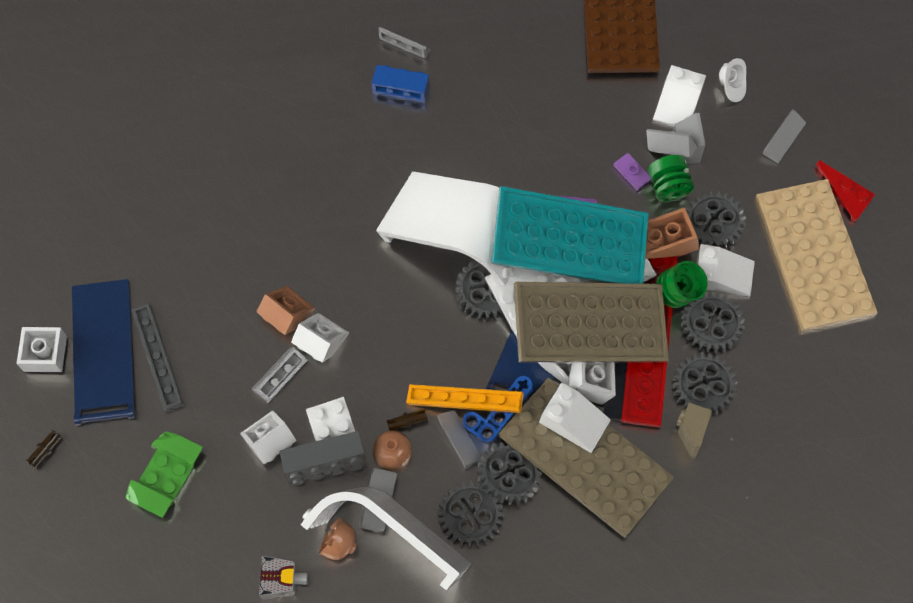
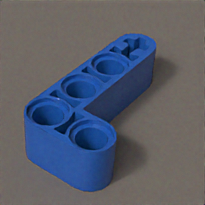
M526 376L518 377L508 389V391L519 392L521 389L520 384L524 385L527 383L528 389L523 388L521 390L524 394L522 405L533 391L532 381ZM492 411L485 420L475 412H468L464 415L462 422L468 432L483 443L491 444L499 437V432L516 413ZM499 413L505 415V420L501 423L494 420L495 416ZM469 418H476L477 424L470 427L467 425V421ZM487 429L493 431V436L489 439L483 437V432Z

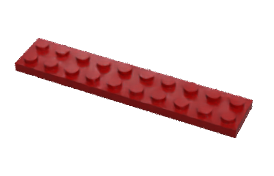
M678 256L648 258L657 276L643 284H656L657 277L661 272L677 265ZM664 304L667 347L669 350L673 308ZM627 362L621 423L661 427L667 362Z

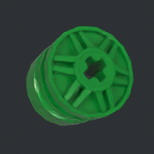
M665 156L654 161L648 167L651 182L654 184L653 189L659 201L669 202L678 200L694 190V183L691 175L688 173L689 168L684 156Z
M683 261L661 272L656 280V284H662L663 303L671 308H680L702 298L707 292L708 287L707 276L704 270L692 261Z

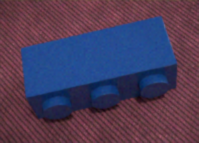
M376 65L371 84L373 93L425 102L430 83L429 74L424 72H413L403 68L396 69L387 65Z

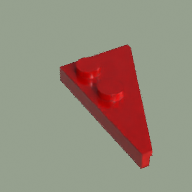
M819 160L816 164L819 173L828 179L833 194L840 200L843 209H847L851 215V221L855 223L875 194Z

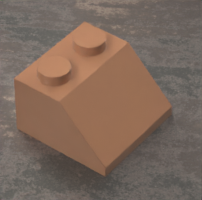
M285 286L265 294L257 313L265 321L276 327L279 332L286 335L295 331L298 324L306 320L315 307L290 287Z

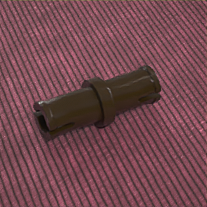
M423 408L409 414L405 412L402 416L386 421L391 431L404 427L410 428L411 425L427 421L428 418Z
M51 430L42 443L37 444V449L26 460L30 466L32 465L36 469L45 456L50 455V450L62 438L58 433H55L56 431Z

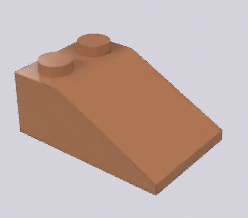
M685 208L648 220L645 259L682 256L699 250L698 237Z

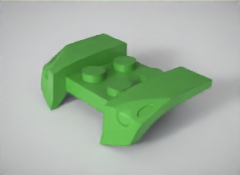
M167 431L163 432L152 443L151 447L157 449L140 480L138 482L130 481L125 496L127 500L161 518L165 516L170 505L176 500L194 468L196 459L203 449L202 446Z

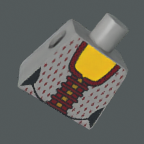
M262 556L259 589L261 599L295 595L296 585L308 584V572H297L295 562Z

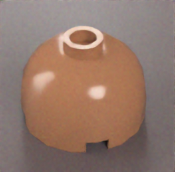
M391 430L385 431L377 437L373 446V456L379 467L394 472L405 468L409 464L413 451L411 442L406 435L399 431Z
M337 518L330 528L332 529L329 534H326L319 549V554L330 560H341L348 553L352 555L357 546V543L354 542L356 535L353 527L346 521Z

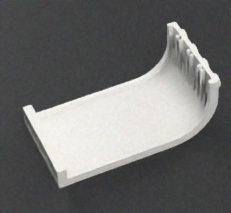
M412 171L376 230L385 242L391 243L393 238L463 253L482 264L501 285L507 284L515 270L514 267L491 264L499 187L494 185Z
M359 487L329 495L322 499L313 509L309 508L302 517L304 521L301 523V526L308 530L320 524L328 523L346 501H354L364 505L447 574L440 584L445 590H448L459 581L472 564L388 494L375 488Z

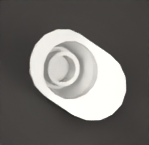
M739 58L725 63L719 72V80L725 86L726 95L732 102L741 101L746 93V64Z

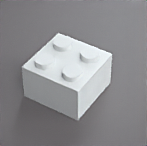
M22 327L17 365L23 372H62L67 335L61 327Z
M344 397L306 409L316 441L355 432Z

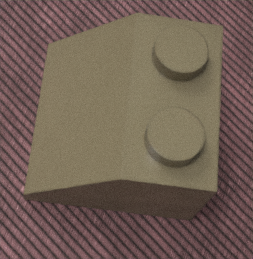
M688 403L686 409L682 408L676 425L680 426L678 434L690 457L695 459L701 447L712 410Z

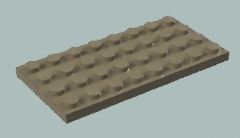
M519 281L513 283L519 362L669 361L662 284Z
M547 378L523 405L521 413H516L499 432L498 436L621 536L626 538L673 480L674 476L609 425L592 453L539 423L542 413L559 387L550 378Z

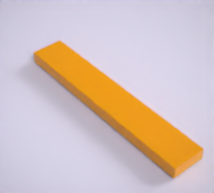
M409 384L406 403L414 406L521 413L524 394L518 391Z

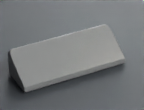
M379 27V38L387 43L424 59L431 52V48Z
M791 110L762 154L778 164L806 125V122L795 110Z
M653 129L647 130V143L650 152L691 157L697 149L690 134Z
M290 347L252 387V390L269 403L308 360L295 347Z
M455 410L438 415L437 420L464 468L468 469L481 461V455Z
M373 468L369 487L381 490L392 498L397 473ZM364 506L360 527L376 533L383 532L386 523Z

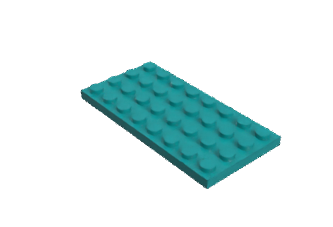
M501 186L498 195L491 264L603 283L643 284L649 213Z

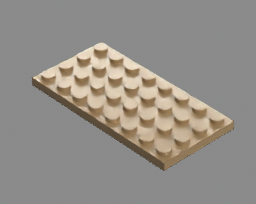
M828 179L756 194L755 198L802 332L875 316L878 312Z

